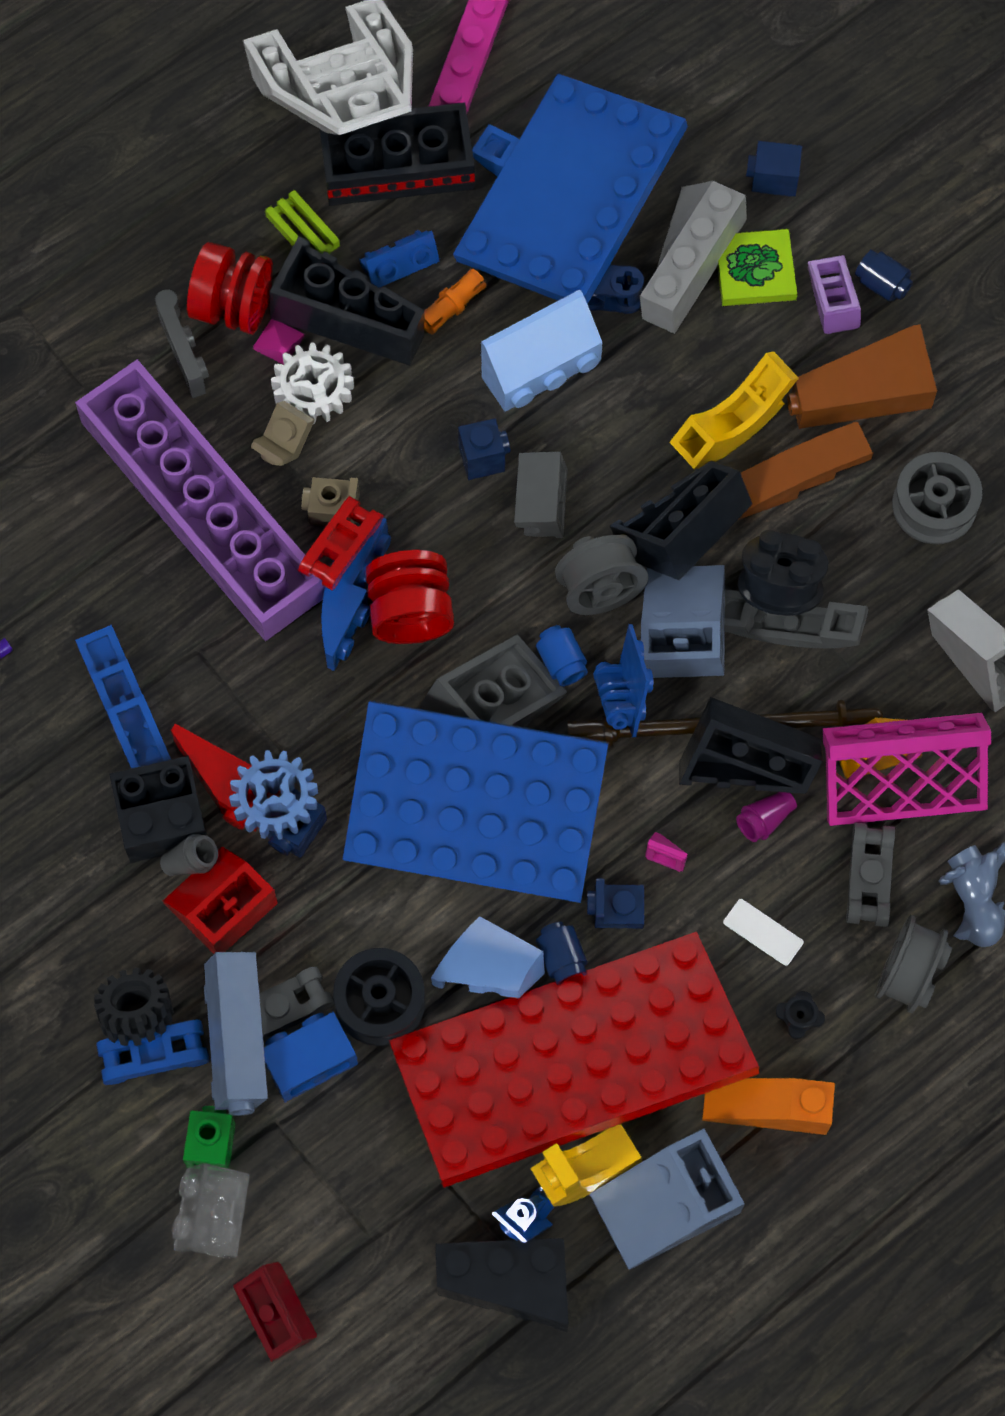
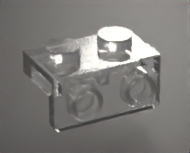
M206 1163L188 1167L179 1186V1194L182 1197L180 1213L176 1217L172 1228V1235L175 1239L174 1251H196L228 1259L237 1257L249 1173Z

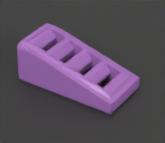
M845 256L808 261V270L824 333L830 334L859 328L861 324V307ZM834 273H839V274H840V275H838V276L827 277V278H821V277H820V276H822V275H828V274H834Z

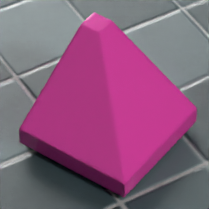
M271 319L254 344L253 350L284 365L282 355L288 353L292 356L296 351L295 346L299 345L305 336L304 333Z
M655 832L649 839L645 857L648 860L680 872L684 870L687 853L662 834Z

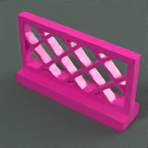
M982 713L823 728V744L826 749L827 821L829 826L988 810V745H991V729ZM977 747V757L966 768L953 759L963 748ZM933 751L940 758L926 772L913 763L923 752ZM893 755L901 762L885 776L874 765L883 756ZM853 759L861 766L845 780L836 773V761ZM947 764H950L960 774L945 788L933 778ZM909 767L920 778L905 792L894 781ZM869 771L881 782L866 796L855 788L854 785ZM967 780H970L977 786V798L960 800L954 793ZM836 782H838L841 785L838 789ZM928 783L940 792L931 803L920 804L914 799ZM888 787L901 797L892 807L881 808L874 802ZM848 791L861 800L852 811L837 812V802Z

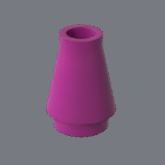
M777 792L743 806L741 813L736 817L737 825L748 840L752 842H757L759 839L766 840L782 821L797 808V803L791 793Z

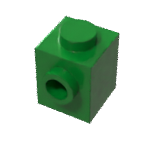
M203 1106L202 1111H190L183 1156L187 1169L229 1173L236 1123L233 1116L227 1114V1110H215V1106Z

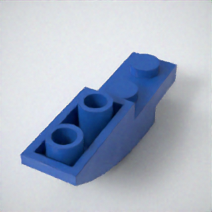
M383 518L377 531L371 535L345 571L337 587L333 591L325 587L321 615L322 637L327 668L335 671L340 660L346 661L354 646V639L352 637L357 627L363 628L369 619L370 606L368 604L367 590H365L369 585L366 582V566L376 559L377 556L385 555L390 545L391 536L388 535L387 519Z

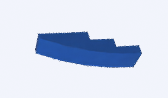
M112 625L76 639L77 647L131 769L171 760Z

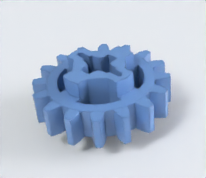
M270 750L265 751L264 761L259 762L255 756H251V768L247 769L242 766L237 768L241 780H231V789L236 794L229 796L232 807H238L234 811L236 820L246 819V831L250 833L256 827H259L261 838L265 839L269 831H275L277 838L282 839L283 829L289 828L292 833H298L297 822L299 820L309 824L311 819L307 809H317V800L311 796L318 794L317 783L310 782L314 778L311 768L301 771L303 767L301 758L297 757L290 763L288 762L287 752L282 751L278 759H273ZM296 782L301 788L299 801L291 793L295 788L294 784ZM249 789L256 796L252 808L247 802ZM278 791H281L280 797L275 796ZM268 792L274 794L269 799H267L266 795Z

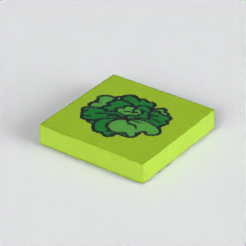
M789 229L736 233L720 257L717 266L722 306L796 300L797 287Z

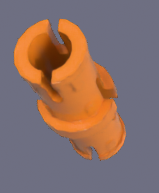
M470 269L456 284L449 289L445 287L439 293V298L424 310V330L433 335L449 318L455 314H461L465 310V305L476 294L487 287L481 274L474 269Z

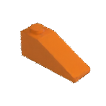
M746 1078L705 1093L702 1121L827 1135L832 1125L835 1083L796 1078Z

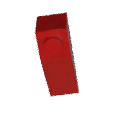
M174 724L171 733L175 745L184 757L189 756L192 770L218 809L224 814L223 819L235 828L243 830L246 819L237 821L234 811L238 807L231 806L229 796L236 794V792L232 791L230 782L231 780H241L237 770L239 766L247 769L252 766ZM249 789L247 802L252 808L256 796ZM278 791L275 796L278 797L281 792ZM268 792V793L266 794V795H267V799H269V798H270L272 795H274V794H271L270 792Z

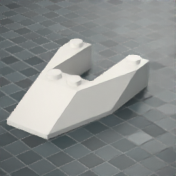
M365 0L346 7L353 43L296 61L277 29L243 40L253 80L262 95L322 131L336 135L411 112L413 47L411 41L383 0Z

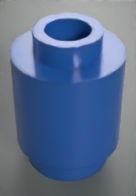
M556 625L540 634V640L537 642L536 648L553 680L557 679L560 686H568L587 675L588 670L585 666L587 660L570 628H561L560 625Z

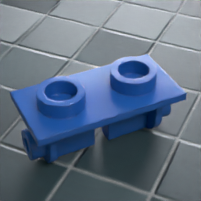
M417 230L414 234L396 241L395 247L390 248L387 245L371 253L366 252L364 253L365 257L359 259L364 273L368 272L370 283L378 288L440 262L433 232H428L427 230L422 233Z
M540 1187L529 1198L521 1196L494 1211L492 1215L500 1221L501 1229L509 1237L526 1243L553 1225L546 1217L555 1206L552 1205L543 1188Z

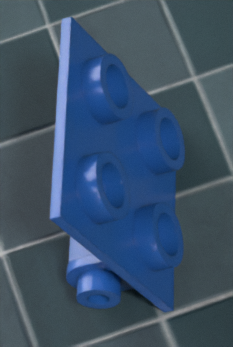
M629 624L619 664L601 662L596 666L593 676L607 723L617 730L629 726L632 737H636L639 723L644 721L646 717L645 700L647 693H651L653 690V673L650 668L646 669L643 642L637 640L633 624Z

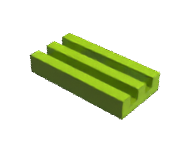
M295 190L289 193L288 199L284 200L281 198L277 201L275 208L270 206L265 210L266 217L292 246H294L298 235L281 218L282 214H285L304 237L321 254L324 251L330 254L340 247V240ZM292 207H295V208L299 211V213L308 221V223H309V224L317 231V233L326 241L327 245H325V244L317 237V235H316V234L309 228V226L300 218V216L292 209Z

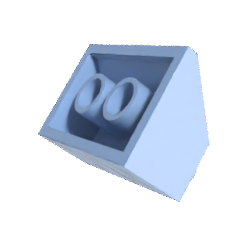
M579 289L481 341L482 379L504 412L513 407L521 408L527 405L537 394L547 389L551 391L559 388L566 382L567 378L578 372H589L601 361L602 340L581 290Z

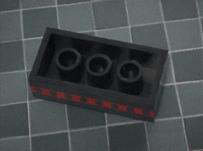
M465 102L411 108V112L341 135L326 133L320 129L329 206L475 189V165Z

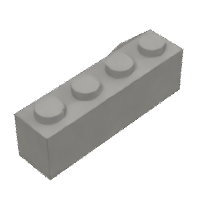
M715 181L682 187L656 271L640 295L643 320L674 334L676 333L717 268L720 257L747 220L746 195Z

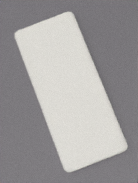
M743 899L737 901L723 921L724 925L785 966L789 965L804 943L801 938Z

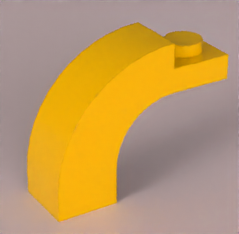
M774 351L766 353L744 382L727 399L708 411L690 415L670 441L671 445L693 469L700 468L710 461L716 462L724 458L753 437L774 417L785 404L782 401L783 397L799 377Z
M619 1124L566 1151H561L556 1143L543 1151L545 1159L530 1169L552 1205L562 1206L590 1195L593 1191L640 1164L642 1157L623 1126Z

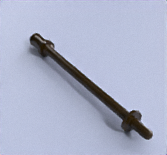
M844 700L837 701L836 710L758 714L791 728L843 727L866 724L876 717L883 718V713L878 708L846 709ZM605 715L602 716V720L567 721L568 735L609 742L608 747L613 746V742H617L620 738L632 737L629 726L620 730L614 729L613 726L607 723ZM700 718L640 721L636 737L693 734Z

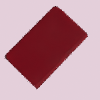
M279 1262L262 1265L233 1285L271 1362L317 1337L312 1323Z

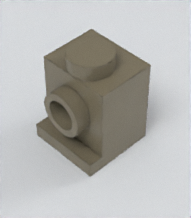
M312 477L311 488L304 487L302 493V510L308 511L309 524L327 526L349 496L359 501L358 478L350 477V481ZM351 520V521H350V522H352L353 524L356 525V521H354V520Z

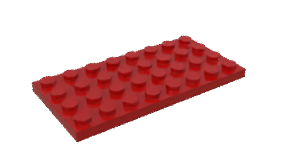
M697 932L586 970L587 974L584 976L582 974L570 976L559 985L555 981L527 991L520 998L510 997L389 1040L443 1188L542 1153L556 1143L558 1146L567 1144L759 1074V1065Z

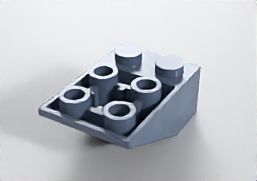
M693 566L680 580L647 568L649 579L645 586L641 619V641L644 645L646 669L650 668L652 670L653 678L724 676L725 566Z
M705 1129L664 1148L590 1193L628 1270L740 1214L745 1204Z

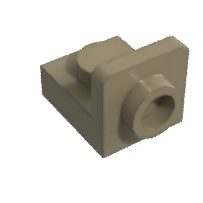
M281 401L276 404L264 435L254 439L251 448L260 453L264 461L273 465L283 466L299 457L315 419L286 401Z

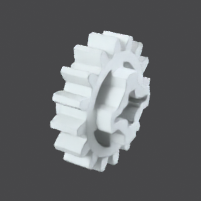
M315 343L310 344L309 351H303L299 345L295 346L296 355L293 357L288 353H284L282 355L284 365L275 364L274 372L276 377L271 378L272 390H275L273 392L275 402L286 401L315 419L313 424H315L317 416L322 415L326 422L330 421V412L332 410L342 414V402H351L350 390L354 389L350 363L343 364V354L339 352L331 356L329 345H326L322 351H317Z

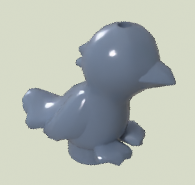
M1005 842L985 855H981L976 845L961 851L947 861L952 869L938 880L940 885H947L953 882L956 892L964 903L965 912L963 920L953 936L960 940H968L979 947H990L996 944L1002 937L1005 929L1004 902L995 904L992 900L997 886L998 870L1005 862Z

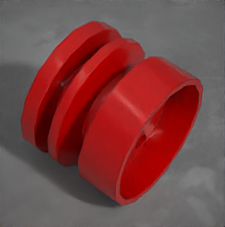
M212 242L204 244L198 254L189 283L187 295L188 317L215 325L219 322L225 311V325L227 328L235 330L240 326V331L253 335L257 331L269 304L273 279L272 259L260 255L255 260L254 254L244 252L236 264L235 250L233 248Z
M426 550L397 551L374 559L366 566V582L369 584L368 597L373 601L370 605L372 633L378 640L392 644L421 643L439 638L453 628L452 600L446 593L449 589L447 562L442 555Z

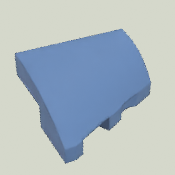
M479 916L445 955L431 977L432 985L437 988H444L445 982L469 985V992L482 994L496 992L501 996L520 998L545 974L544 955L542 950Z

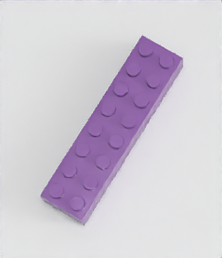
M138 359L75 402L84 427L265 642L323 600L325 586L322 585V580L314 575L307 577L298 571L305 554Z

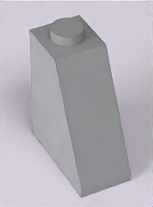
M958 589L927 609L931 633L989 708L996 712L1005 706V628Z

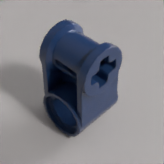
M609 265L588 302L589 310L612 311L625 314L639 311L641 309L640 295L644 287V276L641 271L632 266ZM628 276H631V282L628 281ZM624 298H628V304H625Z

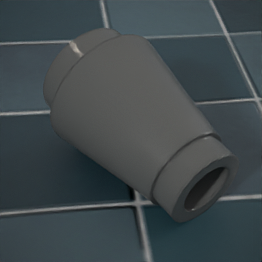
M192 834L170 851L163 854L160 865L163 872L168 876L206 873L216 863L218 849L210 837Z

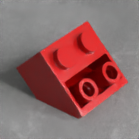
M224 847L218 850V859L210 871L201 874H191L163 900V903L213 954L216 952H226L278 904L274 889L245 860Z

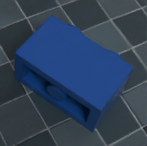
M334 1012L326 1016L324 1013L315 1014L301 1024L303 1028L289 1035L287 1032L278 1033L264 1043L266 1046L264 1047L265 1066L284 1103L358 1065L357 1055Z

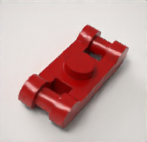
M349 496L308 550L299 565L298 571L307 577L314 575L322 580L323 586L333 591L365 543L377 531L384 515L374 509L371 511L364 509L360 506V501ZM351 520H354V521L358 522V523L361 524V525H360V526H357V525L353 524V523L350 522V521H351ZM323 555L334 560L331 567L320 561Z

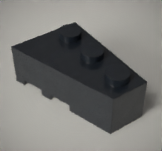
M714 461L706 463L672 485L673 492L655 504L651 500L640 506L642 512L624 524L620 519L611 524L610 528L613 535L624 534L635 542L637 547L635 559L638 564L680 580L753 504L739 470Z

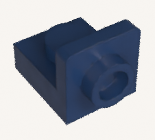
M596 878L595 890L587 891V915H595V928L643 929L644 885H604V878Z

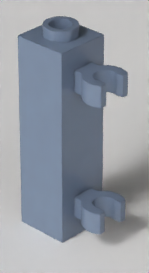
M216 952L204 964L206 983L204 986V998L208 1010L213 1081L211 1082L212 1100L215 1103V1110L229 1109L230 1115H248L254 1113V1109L268 1099L256 952Z

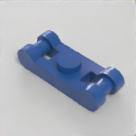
M190 1020L165 1026L166 1031L162 1035L154 1032L155 1040L148 1042L146 1037L142 1038V1045L134 1046L133 1040H129L128 1046L120 1045L119 1039L115 1043L110 1041L109 1038L98 1041L96 1043L98 1056L103 1057L105 1067L101 1071L103 1084L114 1085L132 1078L183 1067H196L208 1063L207 1048L202 1047L201 1036L204 1034L202 1021ZM183 1039L186 1050L174 1053L172 1041ZM130 1050L132 1062L121 1064L119 1054Z

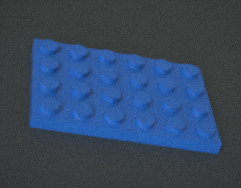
M369 701L343 860L581 903L609 742Z

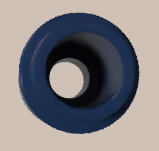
M870 250L861 260L855 272V275L861 278V284L888 302H892L895 298L902 300L913 284V281L909 279L911 270L882 251L876 253Z
M555 922L540 930L542 935L536 939L538 949L543 951L544 964L549 977L554 978L557 985L570 976L576 974L584 976L587 974L585 966L588 962L573 926H564L563 922Z

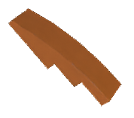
M858 421L810 439L741 472L753 504L739 519L798 498L800 491L834 480L836 472L870 461L873 452Z

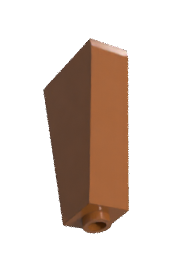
M921 325L908 327L798 376L799 379L793 385L792 393L787 394V406L790 416L796 415L799 429L931 409L937 388Z

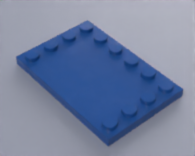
M557 74L454 251L453 255L456 261L557 301L580 289L588 304L688 127L686 119Z

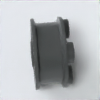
M945 452L922 454L911 460L903 468L899 476L892 500L895 519L904 532L920 542L927 544L953 542L967 533L975 520L982 501L981 481L972 466L958 456Z
M624 534L607 535L598 538L591 536L583 537L573 544V549L558 562L555 568V576L557 581L568 590L566 603L572 612L580 615L608 612L628 603L645 588L649 576L645 567L636 562L637 547L631 538Z
M910 915L899 932L875 991V998L880 999L883 995H886L906 1004L907 1012L911 1014L918 1005L923 1008L927 1007L935 989V985L932 984L931 980L936 968L944 969L952 951V947L946 942L948 930L942 929L937 933L916 924V917L914 915Z

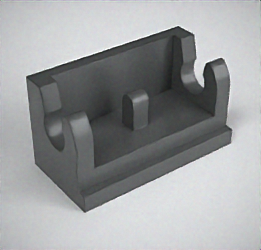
M561 452L519 453L514 523L516 527L524 528L525 536H555V538H563L568 468Z

